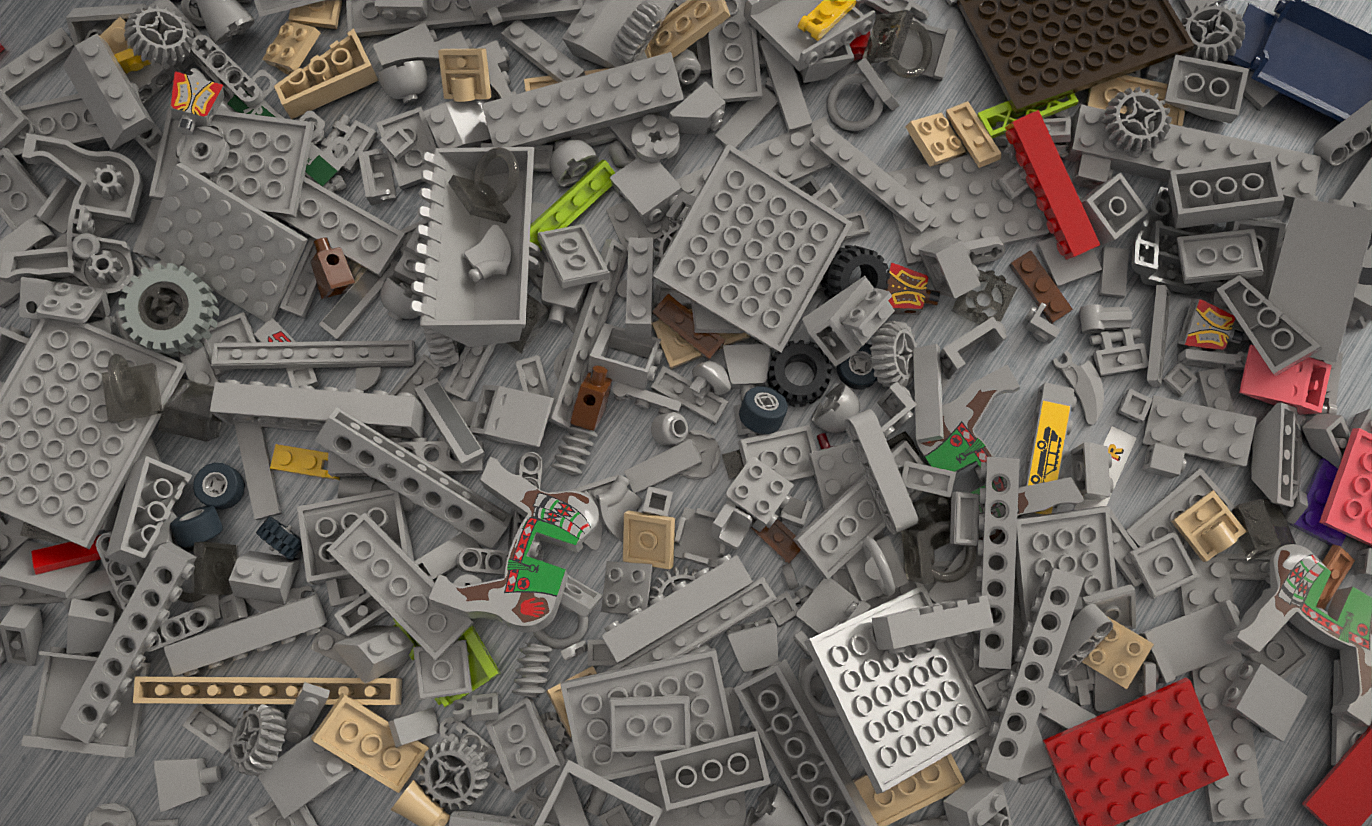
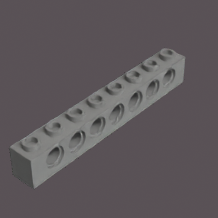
M338 407L329 416L314 440L321 444L324 449L336 453L347 463L362 469L368 476L380 480L391 490L401 493L409 498L412 503L424 507L435 517L445 520L453 525L456 530L468 534L479 544L486 545L490 549L494 547L509 525L512 517L511 514ZM343 437L348 438L351 442L346 441ZM366 451L371 452L373 456L367 454ZM387 464L392 465L395 469L390 468ZM410 478L415 479L418 483L411 481ZM453 505L459 506L461 510L455 508Z
M986 457V462H981L980 477L985 478V488H980L979 503L984 504V514H979L978 530H983V540H978L977 556H982V566H977L976 582H981V592H976V596L987 595L990 608L995 607L1001 610V616L993 620L994 627L974 631L975 634H979V644H974L973 659L978 660L979 667L1011 669L1019 458ZM998 476L1006 479V487L1001 491L994 490L991 485L992 480ZM993 504H1004L1005 513L999 517L993 516L990 511ZM1001 529L1004 532L1003 540L997 543L991 541L989 538L991 531ZM993 555L1001 556L1003 558L1002 566L999 568L990 567L988 564L990 557ZM993 581L1002 584V590L998 594H991L987 590L988 585ZM989 634H997L1000 637V641L997 645L990 646L985 642L986 637Z
M171 542L159 545L59 729L86 744L97 738L100 739L108 729L106 723L109 717L113 716L121 705L119 699L122 693H126L133 683L131 677L134 671L139 670L146 657L143 655L146 649L150 648L158 637V634H156L158 627L163 625L170 615L169 607L172 602H176L183 591L180 587L184 580H187L192 575L195 569L193 563L197 558L196 556ZM166 569L172 574L171 581L165 578ZM153 592L159 596L158 604L152 599ZM141 615L147 620L146 627L140 622ZM128 638L133 640L134 649L129 647ZM116 661L122 666L121 672L116 669ZM103 684L108 686L109 694L104 692ZM91 707L96 710L97 717L91 713Z
M1050 568L1048 572L1045 571L1040 580V586L1043 587L1040 597H1035L1031 607V611L1034 612L1032 621H1027L1023 631V636L1026 637L1023 647H1018L1014 661H1017L1015 671H1010L1006 681V686L1009 687L1006 697H1001L997 711L1000 712L998 721H993L989 731V736L992 737L989 747L985 746L981 754L980 761L983 762L982 768L1017 782L1084 578L1056 568ZM1053 590L1061 593L1062 600L1058 605L1053 604L1050 600V594ZM1045 615H1050L1054 622L1049 630H1046L1041 623ZM1040 639L1045 644V650L1042 654L1037 655L1033 650V644L1036 640ZM1028 665L1035 666L1037 670L1035 678L1031 680L1027 679L1024 674L1025 668ZM1020 690H1025L1028 693V701L1023 705H1019L1016 701V694ZM1017 715L1020 719V725L1017 729L1010 730L1007 721L1009 717ZM1003 741L1011 743V751L1007 755H1001L999 752V745Z

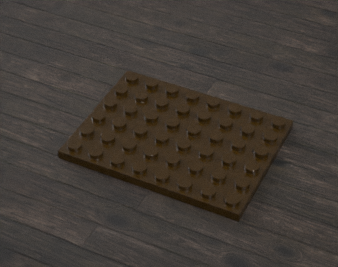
M1168 0L956 1L1015 114L1171 59L1175 54L1182 55L1190 52L1195 46Z

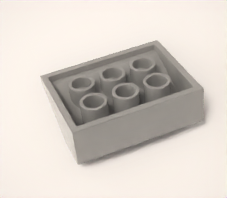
M586 0L562 39L572 55L609 69L625 65L627 63L621 61L611 51L612 42L633 10L645 0ZM651 0L661 7L665 12V17L676 2V0ZM641 52L640 55L636 57V59L631 63L638 61L643 52Z
M388 489L297 506L306 580L308 583L318 585L333 579L344 580L354 578L327 549L363 513H366L414 561L412 542L399 492Z

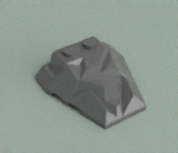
M1160 187L1133 243L1132 268L1134 271L1140 274L1144 284L1152 286L1166 285L1168 290L1187 295H1194L1199 290L1216 292L1217 288L1228 281L1227 279L1184 284L1176 244L1177 237L1211 234V228L1215 224L1176 229L1168 188Z

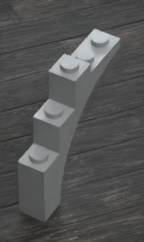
M426 23L373 45L383 69L394 65L396 67L404 66L405 62L423 61L425 67L440 68L438 50L474 49L470 39H464L461 31L438 40L434 30L429 31ZM497 40L477 48H486L491 92L498 99L516 95V92H511L508 87L511 82L506 71L509 70L507 61L510 60L506 48H500Z

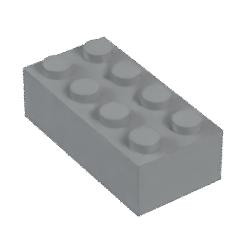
M1275 157L1170 171L1168 191L1176 229L1280 215L1284 197Z

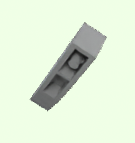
M462 532L414 562L436 582L439 574L446 576L457 568L456 557L461 551L467 548H482L473 537ZM466 553L463 556V563L474 556ZM367 592L338 611L334 616L346 635L350 637L368 629L389 613Z

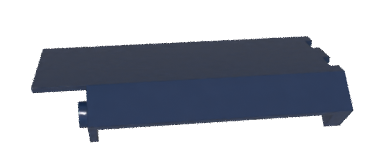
M1280 0L1274 9L1275 14L1250 2L1248 3L1242 17V21L1245 24V39L1242 41L1240 49H1236L1235 55H1228L1227 60L1243 68H1248L1252 79L1340 122H1343L1372 100V33L1304 0Z

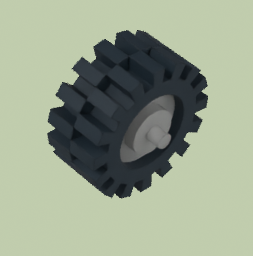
M269 516L256 531V534L271 546L269 549L272 552L277 550L290 560H293L302 549L301 538L291 531L293 527L290 525L286 527L273 517Z

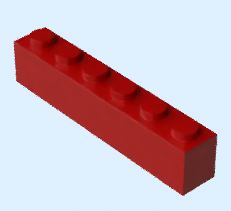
M1039 110L1011 122L1005 127L1006 138L1011 145L1013 144L1016 151V160L1027 174V184L1034 190L1037 196V206L1044 212L1047 218V227L1054 234L1058 242L1057 249L1059 253L1068 260L1099 246V240Z

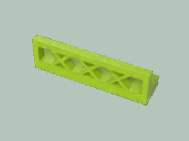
M1073 93L1067 96L1069 100L1066 102H1059V100L1065 98L1062 97L1018 114L1014 113L1009 101L978 112L977 116L993 139L1005 134L1006 124L1017 120L1014 118L1033 113L1040 107L1048 104L1046 110L1039 111L1042 118L1077 105L1078 99ZM997 122H1004L1003 127L995 130L992 129V127L996 126Z

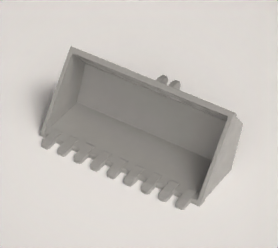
M534 147L435 148L434 154L425 152L422 160L424 163L432 166L433 171H422L421 179L431 185V190L422 188L420 189L419 196L430 203V208L424 206L418 208V216L427 220L428 226L418 225L416 233L427 240V245L421 243L415 245V253L425 258V264L420 262L413 264L414 273L424 277V282L415 281L412 283L411 290L422 296V302H410V310L421 316V327L436 331L469 347L519 341L522 328H525L528 269L538 270L540 267V262L534 258V256L536 257L540 254V248L530 242ZM492 225H498L507 237L511 248L509 273L507 276L493 275L484 280L480 279L478 282H473V278L469 277V271L474 268L467 261L464 252L480 243Z

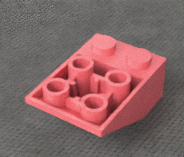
M1250 345L1239 393L1274 406L1277 403H1284L1296 407L1299 415L1322 413L1332 365L1308 357L1275 376L1255 346Z

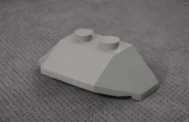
M1277 403L1254 429L1251 479L1272 503L1293 507L1294 499L1297 497L1300 488L1302 435L1300 424L1296 417L1298 415L1297 408L1284 403Z

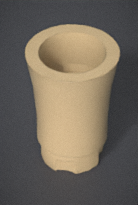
M415 780L411 782L391 808V811L405 817L417 826H445L450 820V815L443 811L445 808H440V804L432 802V798L425 794V791Z

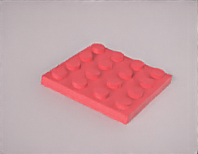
M1353 428L1320 523L1371 547L1372 434L1360 428Z

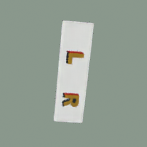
M1111 426L1103 445L1108 446V453L1112 456L1109 477L1113 480L1114 490L1136 441V437ZM1110 497L1104 500H1084L1077 504L1074 510L1107 506Z

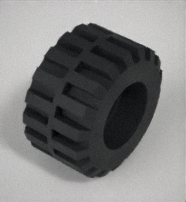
M845 245V248L839 247L823 276L824 281L821 282L822 287L826 288L824 291L825 295L832 299L850 286V276L858 266L861 270L860 279L866 276L874 288L888 289L889 284L886 281L890 279V274L886 273V270L889 268L887 263H883L885 259L874 250L856 245Z
M794 340L790 341L784 347L782 353L775 352L770 361L768 370L769 386L779 392L786 401L790 402V406L800 404V407H802L806 403H814L816 399H820L823 396L831 380L832 366L828 363L829 358L822 353L823 351L820 347H814L815 343L811 341L809 344H805L804 340H799L798 343H794ZM792 362L806 363L813 370V381L803 386L791 383L785 375L786 366Z

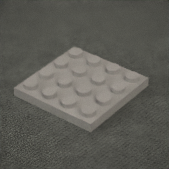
M1109 506L1017 518L1015 561L1022 622L1032 621L1034 612L1031 611V607L1035 597H1040L1043 588L1040 586L1041 577L1050 568H1056L1084 578L1073 615H1077L1083 609L1082 597L1117 588ZM1053 590L1050 594V600L1053 604L1058 605L1062 600L1061 593L1057 590ZM1045 615L1042 620L1052 619L1050 615Z

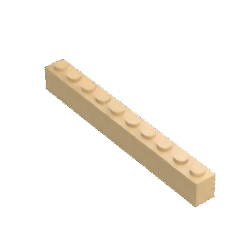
M135 677L133 703L293 704L304 682L330 690L325 705H334L342 693L361 705H401L402 678H376L364 684L360 678Z

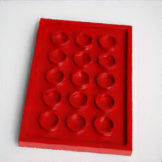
M1183 678L1042 740L1077 826H1115L1229 776L1191 680L1188 678Z

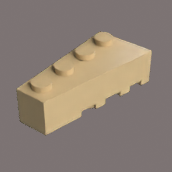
M354 28L347 33L348 36L342 41L338 42L337 40L331 44V49L320 57L317 54L310 59L311 62L303 69L298 68L274 85L278 97L291 119L379 81Z

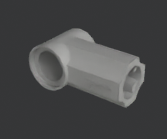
M1095 304L1080 307L1082 333L1095 334L1104 330L1130 328L1132 311H1130L1129 307L1102 308V305Z

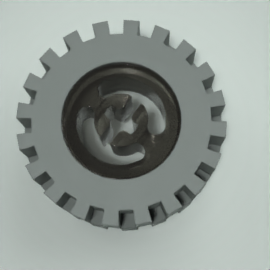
M158 263L153 264L154 271L149 270L147 267L141 269L140 271L143 276L138 278L136 275H133L129 279L134 283L132 287L124 286L122 292L127 295L126 299L119 298L118 305L125 309L124 311H118L119 318L125 321L122 324L124 330L130 333L129 336L140 345L164 356L168 354L171 357H179V351L184 355L192 353L190 347L194 346L200 349L204 346L200 340L203 337L207 340L212 337L208 330L210 327L216 329L218 324L212 317L219 316V309L213 305L218 302L211 293V288L197 275L181 265L178 268L173 263H167L165 268ZM168 294L180 295L183 307L181 308L178 305L179 303L168 296ZM152 310L167 323L156 324L152 316Z

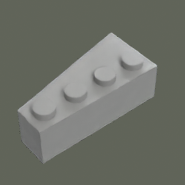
M148 456L135 462L126 481L105 558L126 566H131L145 559L160 533L162 524L168 519L171 513L170 510L175 501L180 498L183 487L189 482L192 475Z
M987 595L953 599L872 618L878 650L889 649L890 654L906 651L905 646H911V649L927 646L926 642L928 641L932 643L944 642L950 636L952 638L964 637L968 635V632L994 627Z

